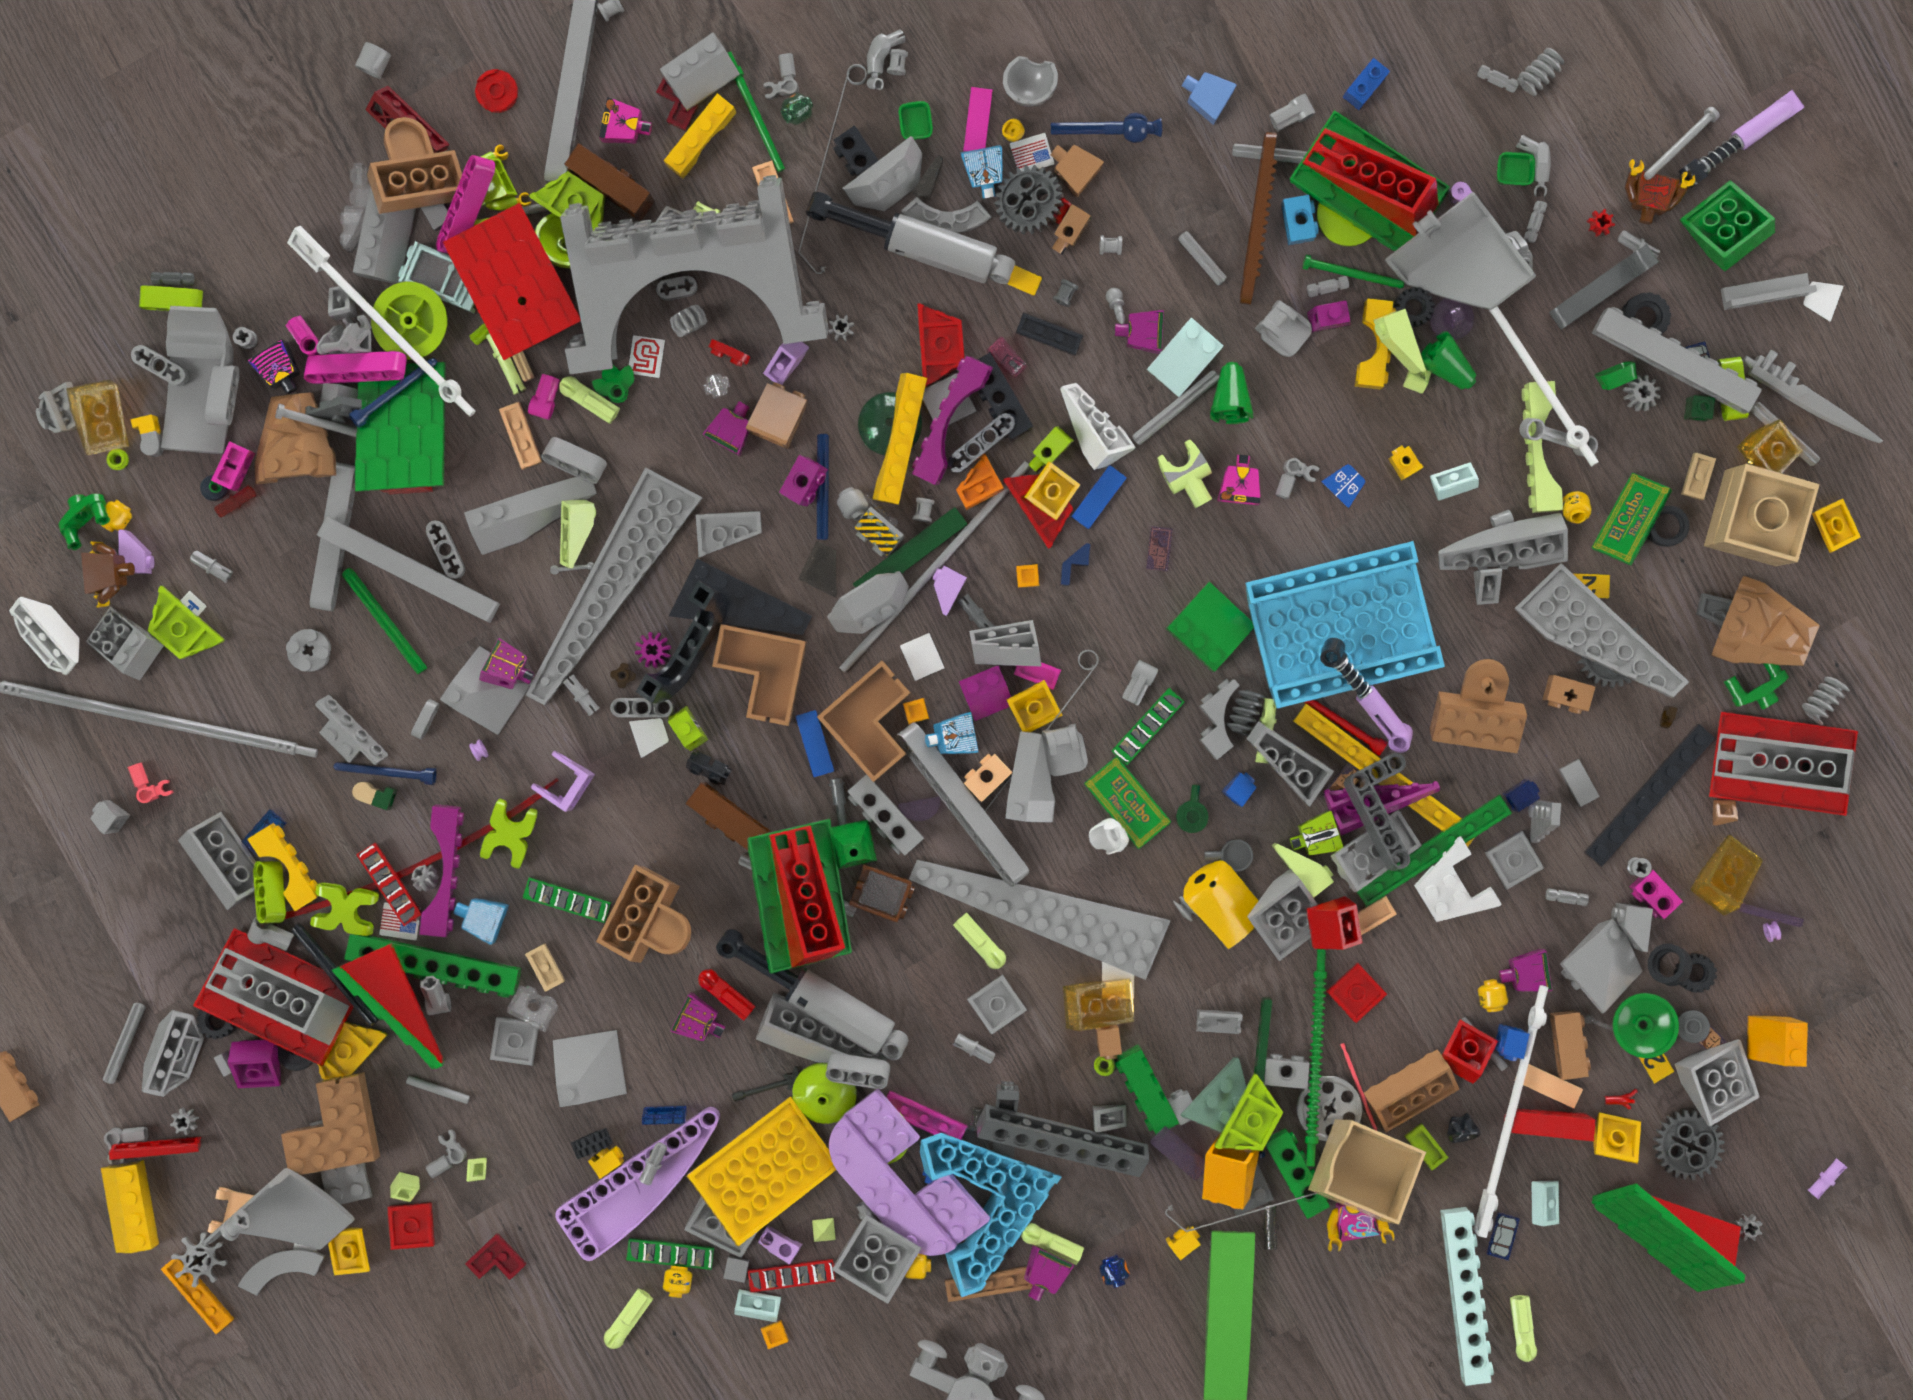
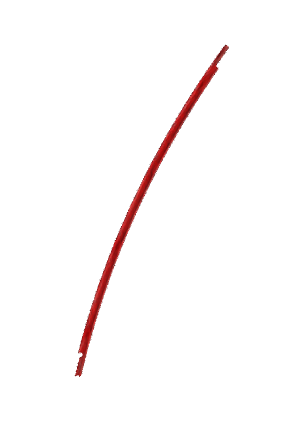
M556 778L543 788L547 790L559 780ZM535 793L507 812L508 819H511L543 796ZM488 824L462 839L461 847H458L457 850L482 837L494 828L491 824ZM440 851L410 867L396 872L399 878L413 873L419 866L424 864L428 866L442 859V852ZM373 882L360 888L374 890L378 887ZM327 899L302 907L296 911L286 912L285 919L330 906L331 903Z

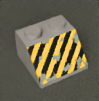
M872 507L866 511L855 526V529L858 531L855 535L865 543L867 540L874 545L872 549L881 557L883 554L888 557L904 539V535Z

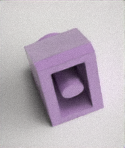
M803 342L782 343L763 374L773 382L782 385L802 361L809 347Z
M119 530V555L125 557V563L131 562L134 564V574H152L151 569L154 568V557L151 556V552L130 531Z
M943 566L942 570L938 568L932 578L935 581V591L942 613L945 616L948 615L967 577L946 566Z

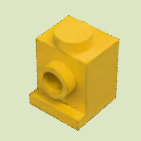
M1401 445L1393 450V456L1388 458L1401 481L1423 468L1410 446L1404 448ZM1403 457L1409 459L1408 464L1402 462Z
M618 1146L610 1150L606 1147L596 1154L598 1158L594 1155L588 1160L597 1176L601 1179L623 1163L622 1157L624 1155Z
M1187 1227L1185 1230L1194 1229V1227ZM1181 1228L1173 1235L1174 1238L1172 1240L1170 1237L1166 1238L1167 1244L1180 1261L1201 1245L1198 1240L1201 1236L1196 1229L1185 1232Z

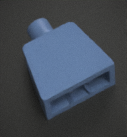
M1204 72L1199 81L1188 75L1182 84L1183 88L1192 92L1188 99V104L1213 125L1237 86L1235 83Z

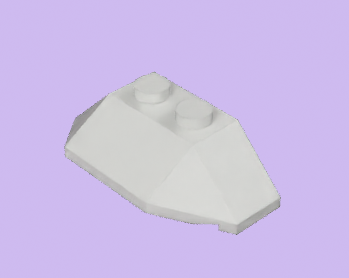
M24 597L18 598L9 611L11 616H14L15 625L20 636L48 668L62 672L64 675L69 674L78 663L79 637L52 606Z

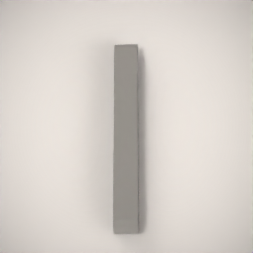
M598 0L573 1L545 166V181H555L560 175L568 171L564 163L574 150Z
M326 516L317 533V536L489 623H491L500 606V603L331 517Z
M911 723L896 735L897 742L1006 884L1011 887L1015 886L1029 874L1028 867L935 746L927 747L925 742L926 734L919 725Z

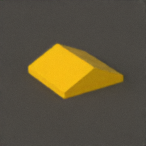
M1048 461L1025 498L1041 511L1057 520L1080 484Z
M1844 499L1833 502L1812 513L1829 553L1861 537Z
M1045 680L1007 699L1023 732H1032L1053 721L1060 712Z
M1598 1113L1593 1141L1595 1155L1637 1164L1641 1122Z
M352 1227L344 1229L328 1243L334 1275L370 1271L362 1228Z

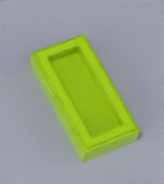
M1422 1123L1404 1136L1413 1147L1426 1152L1423 1161L1431 1171L1449 1158Z

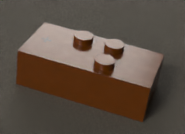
M579 143L564 163L569 172L604 194L606 199L638 221H642L655 202L651 193L637 184L631 174L624 169L618 171L617 167L608 161L605 162Z
M706 782L700 783L685 803L707 819L705 823L714 830L719 828L725 833L724 835L733 842L736 841L747 850V839L749 837L772 832Z

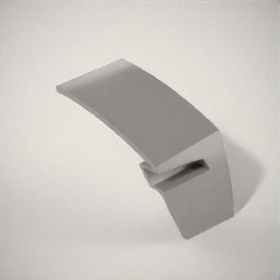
M170 306L167 320V357H170V360L187 369L189 380L183 386L173 385L168 382L161 449L224 454L228 425L232 423L239 383V369L237 366H233V348L227 329L216 308ZM172 370L169 372L170 374L176 376L177 379H181L179 373L174 372Z

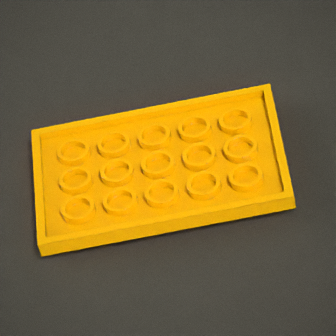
M788 1097L686 1176L734 1243L740 1246L836 1171V1168L825 1143L794 1100Z

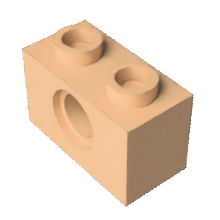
M988 753L979 762L982 766L977 771L972 769L964 776L966 779L964 784L981 802L1013 773L995 753L992 756ZM989 770L992 772L993 778L990 782H983L981 780L980 774L982 771Z

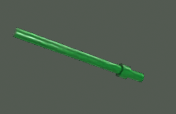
M728 52L729 57L740 73L733 80L738 85L777 172L785 170V167L743 78L744 73L741 66L737 65L732 52Z

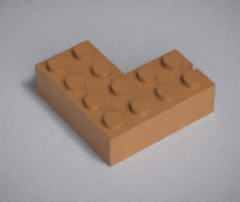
M721 624L712 667L754 675L746 718L767 721L768 717H770L769 722L790 726L807 642Z
M883 661L879 662L817 716L873 782L906 754L881 725L879 720L905 699L910 692L898 678L895 681L893 680L895 674Z
M365 1072L346 1075L342 1078L325 1079L316 1083L323 1124L292 1129L281 1134L287 1168L299 1175L372 1162L378 1159L380 1152Z

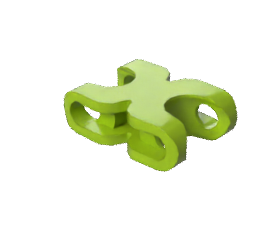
M499 798L490 818V824L495 830L490 831L485 836L480 857L488 859L495 847L505 845L512 852L511 866L519 869L528 849L527 841L523 837H528L532 833L538 810L531 808L526 813L524 820L512 822L506 815L507 801Z
M319 883L316 885V894L328 899L332 905V910L330 913H317L312 916L310 924L313 927L333 930L342 923L344 931L349 934L362 936L373 934V924L361 919L357 908L360 905L375 904L379 899L377 892L357 888L348 896L346 889L342 885L332 883Z

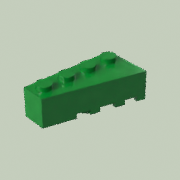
M1139 1044L1117 1055L1118 1061L1115 1062V1065L1120 1074L1125 1073L1128 1079L1125 1081L1129 1092H1134L1138 1099L1134 1102L1139 1112H1145L1147 1119L1144 1121L1149 1131L1154 1130L1156 1135L1179 1124Z

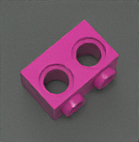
M229 441L211 481L238 492L256 453Z
M1651 870L1650 874L1646 877H1639L1629 886L1633 890L1631 894L1640 903L1643 901L1648 908L1653 909L1652 916L1654 918L1665 919L1683 902L1654 870ZM1646 882L1651 884V890L1648 893L1643 891V886ZM1664 898L1666 901V905L1664 908L1660 909L1658 907V901L1659 899Z

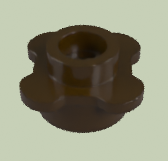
M621 663L617 670H612L610 673V677L617 681L619 688H625L627 683L636 679V674L628 668L627 663Z

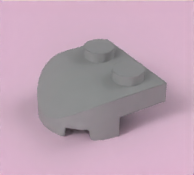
M65 382L51 391H44L38 398L40 399L39 408H36V415L44 429H49L53 433L68 432L88 421L72 382Z

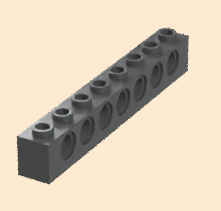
M987 1104L977 1121V1138L1127 1175L1140 1177L1149 1162L1148 1144Z

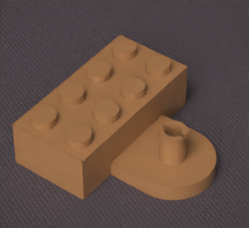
M405 117L391 121L384 133V145L389 160L370 163L367 173L379 214L451 203L462 177L455 150L433 153L427 131L422 124L414 119Z
M1491 659L1477 661L1466 671L1460 694L1438 692L1430 725L1432 741L1518 753L1527 713L1524 704L1505 701L1509 677L1507 670L1501 663Z
M634 865L596 942L625 959L638 963L643 961L649 947L659 953L668 955L681 952L690 941L691 926L684 915L670 908L680 886L646 867Z

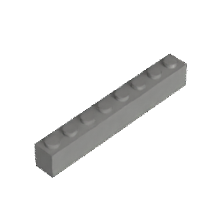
M1608 307L1603 311L1592 334L1742 414L1750 412L1762 390L1757 387L1755 381L1748 378L1744 380L1738 377L1736 371L1726 368V370L1718 366L1719 363L1711 358L1706 360L1699 356L1700 353L1692 348L1686 349L1680 346L1681 343L1674 338L1667 339L1661 336L1662 332L1655 328H1646L1642 325V321L1634 317L1628 318L1624 316V312L1618 308Z

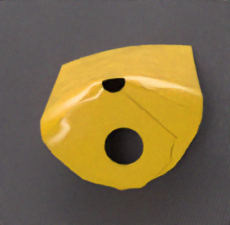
M1223 860L1215 861L1203 866L1189 877L1184 887L1183 897L1185 902L1228 949L1244 939L1253 930L1254 926L1247 916L1259 900L1230 865ZM1199 875H1206L1202 882L1195 884L1194 881ZM1212 881H1216L1214 887L1209 886Z

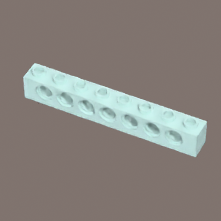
M1466 1207L1440 1210L1461 1380L1466 1386L1491 1383V1375H1494L1492 1362H1489L1488 1354H1491L1490 1343L1486 1341L1485 1333L1488 1332V1324L1486 1319H1483L1482 1312L1486 1310L1484 1298L1480 1296V1290H1483V1283L1481 1277H1478L1477 1269L1480 1268V1260L1478 1255H1475L1474 1248L1478 1246L1476 1234L1472 1232V1226H1475L1474 1215ZM1464 1227L1463 1235L1455 1236L1456 1229ZM1466 1248L1467 1254L1462 1258L1458 1257L1459 1250ZM1470 1270L1469 1276L1461 1279L1462 1271ZM1467 1291H1472V1297L1469 1300H1463V1295ZM1469 1313H1475V1318L1472 1321H1466V1316ZM1472 1334H1477V1340L1470 1343L1468 1341L1469 1337ZM1476 1355H1479L1480 1361L1476 1364H1472V1358Z

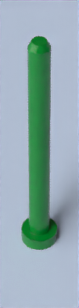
M1307 254L1302 264V269L1308 270L1310 267L1399 289L1404 287V281L1314 260L1311 259V255Z

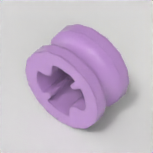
M480 739L477 740L476 744H469L477 761H480L483 756L485 758L488 757V752Z
M1772 921L1770 925L1768 923L1763 924L1764 934L1768 942H1772L1773 939H1781V931L1776 921Z

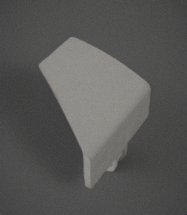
M1474 192L1470 193L1438 219L1429 210L1427 212L1428 215L1423 219L1412 223L1419 233L1385 259L1397 276L1408 286L1420 287L1422 291L1427 290L1428 293L1489 310L1494 309L1536 277V274Z
M285 1168L201 1244L205 1247L213 1243L221 1235L225 1239L233 1241L241 1233L287 1241L321 1250L351 1224L355 1218L322 1189L293 1170Z

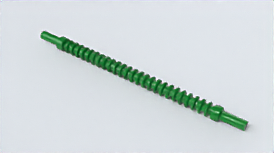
M1317 949L1316 971H1314L1316 981L1313 982L1316 987L1313 988L1315 1000L1312 1001L1315 1003V1006H1312L1314 1018L1311 1019L1314 1024L1311 1025L1313 1027V1031H1311L1313 1037L1310 1038L1313 1040V1043H1310L1312 1055L1309 1056L1312 1062H1309L1311 1074L1308 1075L1311 1077V1080L1308 1081L1310 1083L1308 1087L1310 1093H1307L1310 1096V1099H1307L1310 1104L1307 1105L1309 1111L1306 1112L1309 1114V1117L1306 1118L1309 1121L1306 1124L1308 1130L1305 1131L1308 1133V1136H1305V1143L1307 1144L1306 1166H1315L1316 1144L1319 1141V1138L1316 1136L1319 1131L1316 1129L1319 1127L1317 1121L1320 1120L1317 1118V1115H1320L1317 1110L1320 1109L1318 1103L1321 1102L1318 1100V1096H1321L1318 1091L1321 1090L1319 1084L1322 1083L1319 1081V1078L1322 1077V1075H1319V1072L1322 1071L1320 1069V1065H1322L1320 1059H1323L1320 1054L1323 1053L1321 1041L1324 1038L1321 1035L1324 1034L1322 1032V1028H1324L1322 1022L1325 1021L1322 1019V1016L1325 1015L1323 1013V1010H1325L1323 1004L1326 1003L1323 997H1326L1324 995V991H1326L1324 985L1327 984L1324 982V979H1327V972L1325 971L1326 950Z

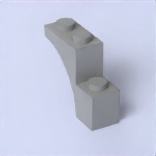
M1225 679L1217 686L1219 690L1212 695L1210 692L1201 699L1202 704L1199 706L1215 725L1214 728L1209 726L1200 734L1203 737L1199 739L1215 760H1218L1233 747L1225 730L1224 713L1230 696L1240 686L1235 679L1230 681Z

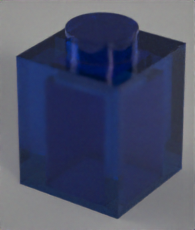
M1524 779L1505 791L1503 795L1512 809L1520 812L1540 799L1538 795L1540 790L1533 781L1530 782Z

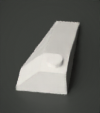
M1077 383L1060 388L1082 453L1094 470L1111 465L1136 448L1126 432L1120 426L1116 428L1108 420L1110 416L1106 412H1100L1094 406L1095 401Z

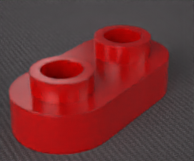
M711 339L708 348L712 349L711 354L722 358L723 355L731 358L730 362L739 367H742V364L747 365L749 362V355L714 339Z

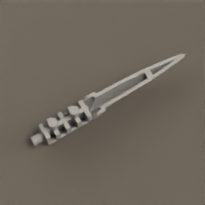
M1770 350L1766 358L1760 355L1753 360L1746 355L1742 360L1743 364L1749 367L1748 375L1799 407L1853 434L1876 443L1883 442L1881 438L1856 419L1804 384L1797 385L1799 378L1790 375L1796 367L1794 363L1789 361L1783 370L1780 366L1772 364L1778 355L1775 351Z

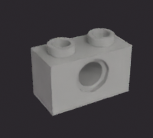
M1270 1054V1057L1266 1058L1264 1085L1307 1089L1309 1062L1304 1060L1303 1056L1292 1055L1291 1059L1283 1058L1281 1054ZM1289 1065L1291 1072L1286 1076L1281 1075V1068Z

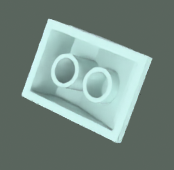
M1190 318L1147 370L1176 396L1180 397L1223 348V345L1193 318Z

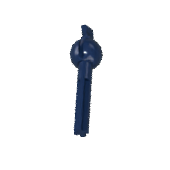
M1131 113L1124 118V121L1051 123V135H1124V138L1129 142L1139 143L1145 140L1148 134L1162 137L1163 123L1161 118L1148 122V119L1143 114Z

